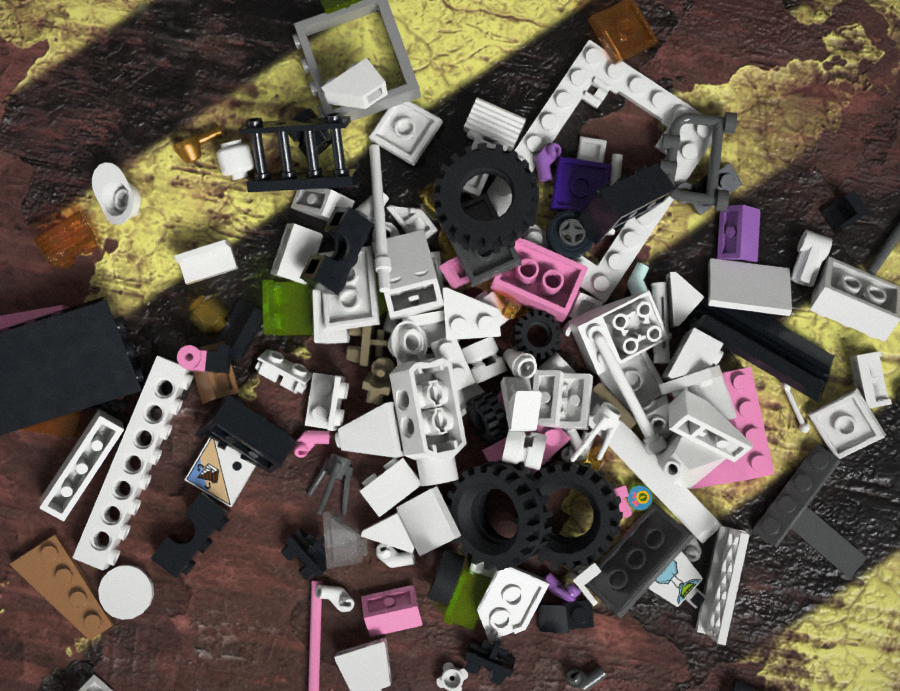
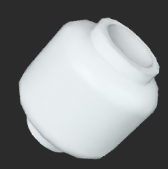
M241 139L220 144L221 149L217 151L216 155L221 173L224 176L231 175L233 180L248 177L247 171L254 168L250 146L242 143Z

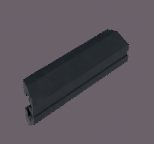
M708 294L694 308L686 322L691 328H696L722 342V347L816 402H820L833 365L834 355L760 312L708 306Z

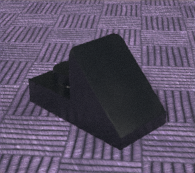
M588 599L572 602L540 603L537 607L540 632L569 633V630L594 627L592 604Z

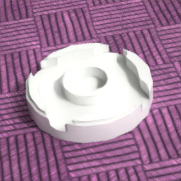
M131 564L120 565L108 571L102 578L98 589L99 601L103 609L112 617L121 620L133 619L144 613L151 605L154 596L153 582L141 567Z

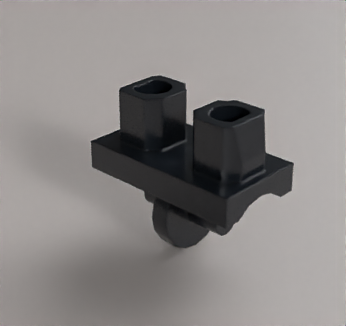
M301 528L285 541L287 544L281 551L283 556L289 561L299 556L305 564L298 570L300 575L307 581L315 576L318 578L332 565L326 557L329 552L322 545L327 538L323 536L317 540L312 533L307 536Z
M496 636L493 643L485 639L482 643L471 639L465 656V671L478 674L481 666L490 669L488 679L493 683L501 685L506 677L511 678L516 658L508 655L509 650L500 646L502 638Z

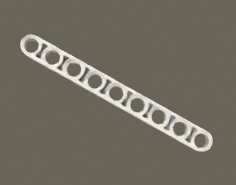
M554 352L537 368V370H561L563 373H576L557 352ZM593 390L590 411L597 403L603 404V401ZM595 416L589 419V426L592 429L596 426L593 422ZM621 422L616 428L608 446L703 544L722 524L687 488L674 484L658 466L655 454L648 455L643 446L644 443L631 429ZM607 428L606 431L600 429V431L597 433L603 439V441L608 433L609 428Z

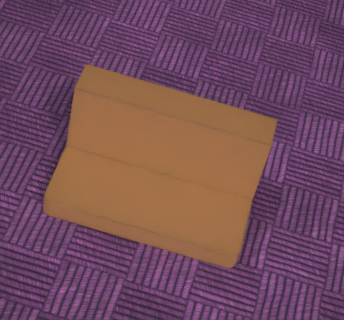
M225 342L202 346L198 349L217 352L218 344L225 345ZM230 366V374L193 371L202 404L239 393L232 366Z

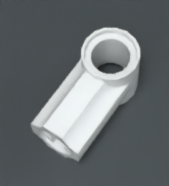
M806 229L797 247L799 254L790 280L800 285L813 287L821 263L830 252L832 238Z

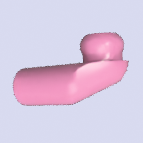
M304 431L293 444L294 454L299 458H303L315 444H329L330 431Z

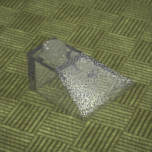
M334 508L325 510L323 512L327 569L362 563L364 556L368 555L367 539H362V532Z

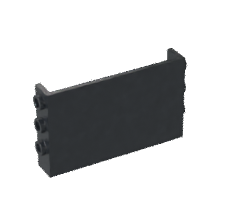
M111 294L0 329V436L142 391L145 384L144 381H147L146 373L143 366H138L135 344L127 338V323L123 316H119Z

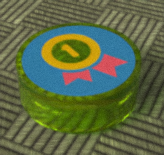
M635 484L627 490L629 496L626 497V501L631 509L645 511L651 507L654 497L652 491L647 486Z

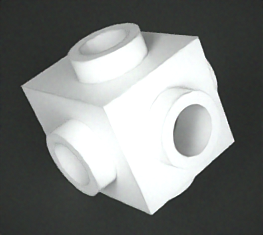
M667 395L657 400L650 399L641 406L654 432L657 431L664 438L673 433V431L669 430L668 404L671 401Z

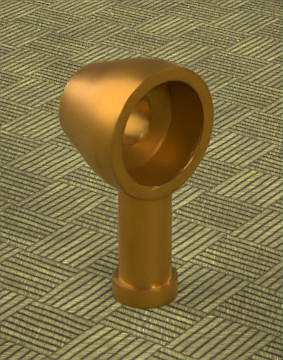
M215 125L214 128L175 144L173 148L177 155L188 164L202 157L201 145L216 138H222L223 134L220 127Z

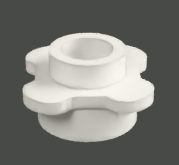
M451 662L445 663L442 675L437 678V685L449 691H462L461 686L463 681L468 678V672L464 668L458 669L454 667ZM450 676H454L455 679L451 681Z

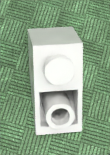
M367 58L361 62L353 63L347 71L338 77L330 78L321 87L325 101L328 104L361 109L368 108L388 95L384 79Z

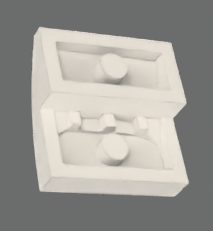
M536 370L532 391H541L542 395L537 425L588 430L593 376L591 374L563 373L561 370Z

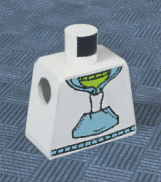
M682 551L648 588L677 607L686 600L694 608H698L706 598L696 588L702 581V576Z

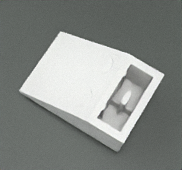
M424 229L387 238L388 257L391 258L392 270L389 272L391 290L384 292L391 321L444 308ZM375 241V242H371V243H372V247H373V251H374V255H375V259H376V258H377V250H376V241Z
M649 290L591 309L567 321L587 369L597 375L609 370L594 341L595 335L603 334L619 364L669 339Z

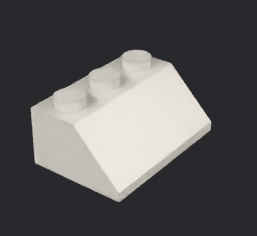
M828 257L813 290L810 310L819 316L837 321L845 327H851L865 333L868 337L885 342L900 322V286L837 259Z

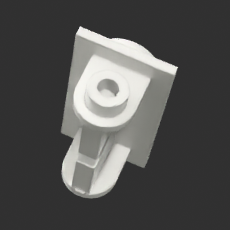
M268 349L258 357L257 360L259 361L255 367L259 371L258 374L273 382L277 381L279 375L283 376L280 385L295 394L297 392L303 394L307 387L306 383L313 376L305 366L292 363L285 359L281 353Z

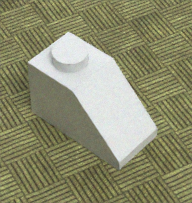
M327 188L297 190L291 208L328 222L335 207L352 208L355 201Z

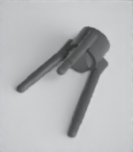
M332 453L329 460L325 459L323 468L307 492V495L311 496L327 472L330 478L317 510L318 515H321L335 479L342 480L343 475H345L341 514L346 515L350 480L354 469L350 467L352 460Z

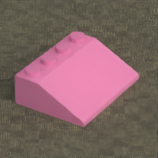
M751 367L722 372L737 415L736 418L728 421L752 443L753 448L735 462L725 459L690 489L775 474ZM668 393V397L672 402L674 400L672 393Z

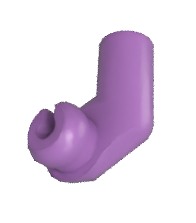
M557 143L546 144L535 157L539 182L552 180L550 165L561 154V147Z
M548 572L543 577L549 582L548 589L554 595L568 602L575 601L576 596L581 593V590L575 583L571 582L565 587L551 572Z

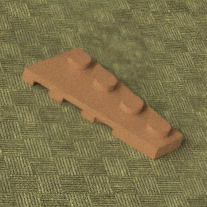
M59 534L53 535L9 564L89 641L115 625L111 616L103 609L99 597Z

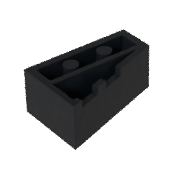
M657 163L648 168L644 165L637 169L632 176L623 175L613 185L605 184L594 193L596 196L577 220L594 244L597 245L603 241V238L611 229L618 232L624 227L623 223L634 217L637 220L664 203L676 190V187Z
M230 395L226 396L209 411L194 435L200 439L205 435L218 441L217 447L223 450L228 446L242 453L241 459L269 473L282 466L296 441L289 436L286 430L274 426L267 421L264 415L252 411L245 406L241 399Z

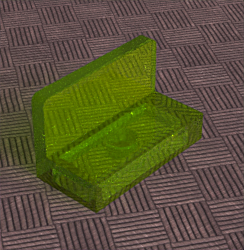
M463 568L444 614L443 622L452 626L455 623L473 630L479 617L477 607L492 579Z

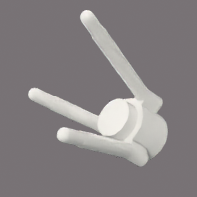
M604 401L602 405L597 403L590 411L589 419L595 416L593 422L596 426L571 456V462H574L581 455L600 429L606 431L609 428L597 455V460L602 459L616 428L622 422L619 419L622 414L614 405Z

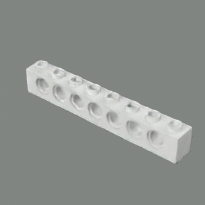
M162 356L156 357L75 550L74 559L100 570H105L110 565L114 566L120 555V551L117 550L120 541H124L130 531L131 526L128 525L130 517L135 515L140 507L141 500L138 499L142 489L146 490L150 483V469L160 459L162 450L159 449L163 439L167 440L172 430L170 421L173 414L177 415L183 402L180 397L183 390L189 388L193 379V375L190 374L191 371L181 367L179 363ZM165 381H170L173 390L166 396L162 393L161 387ZM156 405L162 410V416L157 421L151 416V410ZM144 431H148L152 436V440L147 446L141 442V434ZM133 456H137L141 460V467L137 471L130 465ZM123 481L128 482L131 487L130 493L127 496L120 491V485ZM112 506L117 507L120 511V517L117 521L110 517L109 512ZM102 531L109 535L107 546L103 545L99 540V535Z

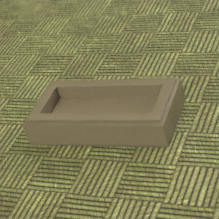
M599 382L592 389L603 402L611 403L621 412L622 415L619 419L629 429L637 423L634 415L603 382Z

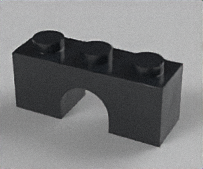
M335 207L324 228V231L330 234L335 241V251L331 257L311 254L300 278L323 294L339 295L346 285V279L352 267L358 261V255L363 245L370 237V231L374 224L351 207Z
M206 492L200 493L184 514L195 525L194 538L189 542H185L174 534L169 535L150 559L175 578L182 574L187 576L197 563L194 561L199 552L204 554L213 543V540L210 538L216 530L221 532L230 520L227 518V515L231 510Z

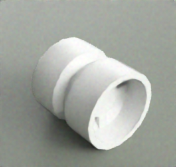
M488 337L462 349L466 362L473 365L471 373L476 384L508 371L503 357L496 354L499 348L494 337ZM487 358L488 366H485L482 360Z
M508 429L501 462L512 464L523 462L524 467L540 470L547 435L535 432L526 435L525 431H509Z

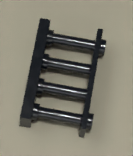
M330 113L325 115L326 118L262 121V118L247 119L238 129L239 135L251 134L256 172L246 182L248 192L353 187L358 180L357 169H349L348 166H345L341 128H346L351 122L350 116L342 117L341 113ZM330 129L335 165L332 170L322 171V168L319 167L314 130ZM303 131L308 162L306 172H296V169H293L288 132ZM277 132L282 170L280 173L270 174L266 166L262 133Z

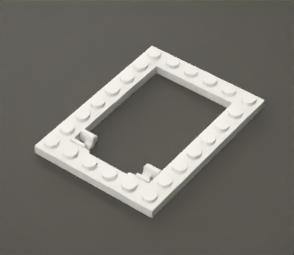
M589 40L514 151L517 152L518 158L521 161L527 160L529 169L533 172L536 168V155L546 144L553 143L581 99L597 109L609 91L620 94L661 121V124L667 128L664 132L665 134H669L671 123L677 116L685 113H702ZM591 85L597 88L594 95L588 92ZM685 124L681 127L675 186L687 181L711 145L713 126ZM662 135L655 148L667 155V150H661ZM497 176L488 189L487 194L500 217L506 213L511 205L512 193L508 184ZM669 196L664 203L637 220L635 217L628 220L598 265H595L583 256L571 259L588 267L580 288L594 298L601 300L604 304L674 199ZM535 224L533 227L530 226L524 239L551 250L546 240V231Z

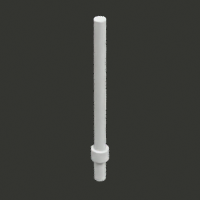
M377 144L369 146L377 250L375 271L379 277V291L389 292L391 290L389 272H391L392 266L387 250L380 147Z

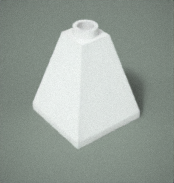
M385 403L338 428V432L335 433L337 446L343 451L394 458L404 456L395 403Z
M675 432L665 438L668 446L655 454L658 466L674 484L687 489L692 488L727 459V457Z

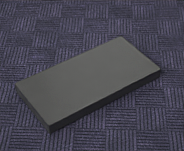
M653 502L597 564L602 572L585 584V586L621 619L689 544L694 536Z

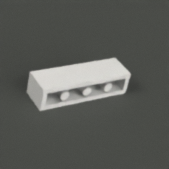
M101 409L97 411L41 496L40 509L62 521L66 519L124 431L123 422Z

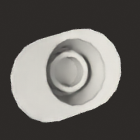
M106 162L100 164L94 170L92 176L94 194L107 221L114 225H121L130 217L140 214L141 193L136 186L127 181L124 173L118 166Z

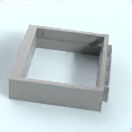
M360 0L294 23L297 33L292 34L297 50L303 49L305 57L300 59L305 73L311 72L314 81L309 82L314 98L320 97L322 105L317 106L321 118H326L325 115L330 113H341L342 117L350 116L351 121L421 97L417 79L388 0ZM379 11L405 85L388 90V95L366 109L342 106L333 110L331 104L325 101L321 89L324 84L307 36Z

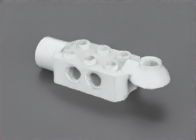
M413 321L401 322L392 330L388 341V349L397 360V366L389 376L404 456L416 460L421 486L458 480L455 456L467 442L452 363L444 358L439 359L437 357L425 360L427 338L424 331Z

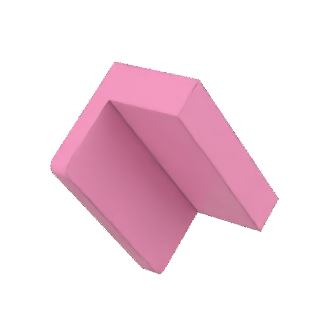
M414 585L361 596L363 616L371 637L422 626Z

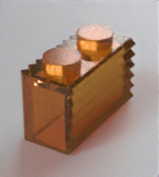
M79 210L35 238L34 241L51 267L65 269L75 263V257L82 253L86 255L98 248L97 243L101 242L102 239L87 215Z

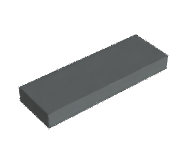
M808 507L791 528L793 532L847 578H851L867 559L866 556Z

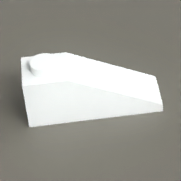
M684 390L668 404L669 430L719 453L733 462L753 448L752 443L707 400Z

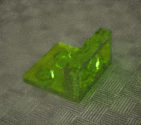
M262 280L264 335H314L313 289L316 288L308 283Z

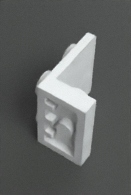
M719 365L659 385L662 395L672 393L673 399H675L684 390H687L707 400L727 420L734 419L737 416Z
M313 373L305 426L324 428L330 431H336L338 426H343L345 410L341 409L342 399H347L349 383L345 382V377Z

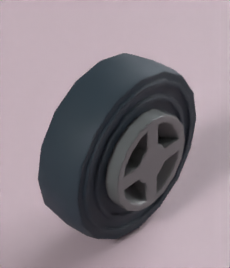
M568 210L560 212L552 218L546 230V240L548 247L553 252L569 259H575L589 251L593 241L577 220L582 213Z

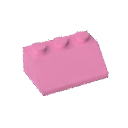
M519 238L515 242L514 248L522 261V265L496 276L490 291H494L533 310H538V312L546 311V315L552 314L555 316L553 319L563 323L568 316L588 267L526 239Z

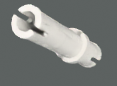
M666 282L651 284L653 301L669 337L668 340L653 347V364L671 363L669 340L672 339V333H669L668 283Z

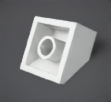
M692 328L683 336L671 358V363L666 367L661 379L667 381L710 368L713 365L717 366L724 353L720 350L723 343L696 328Z

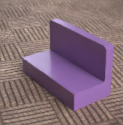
M730 205L726 212H720L717 259L758 261L760 209L746 205Z

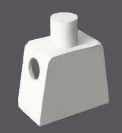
M386 637L336 652L335 661L350 691H382V688L391 685L392 679Z

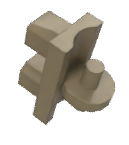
M376 325L349 329V335L362 337L361 347L348 346L346 360L360 363V366L372 367L373 347L375 346V356L383 357V347H388V341L384 340L385 330H377L376 340H374Z
M379 357L373 362L371 371L364 379L362 389L368 390L366 402L381 406L385 396H388L391 392L392 387L389 374L395 369V364L391 359Z

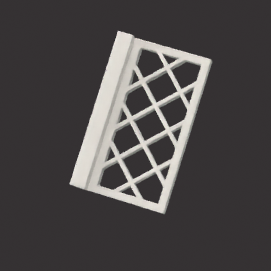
M721 526L716 531L703 591L706 598L700 605L695 631L707 634L717 644L726 645L750 535L746 531Z

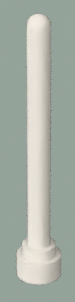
M603 334L595 335L594 341L645 436L643 438L645 442L643 446L647 454L654 455L664 450L668 445L663 435H659L657 431L654 432Z

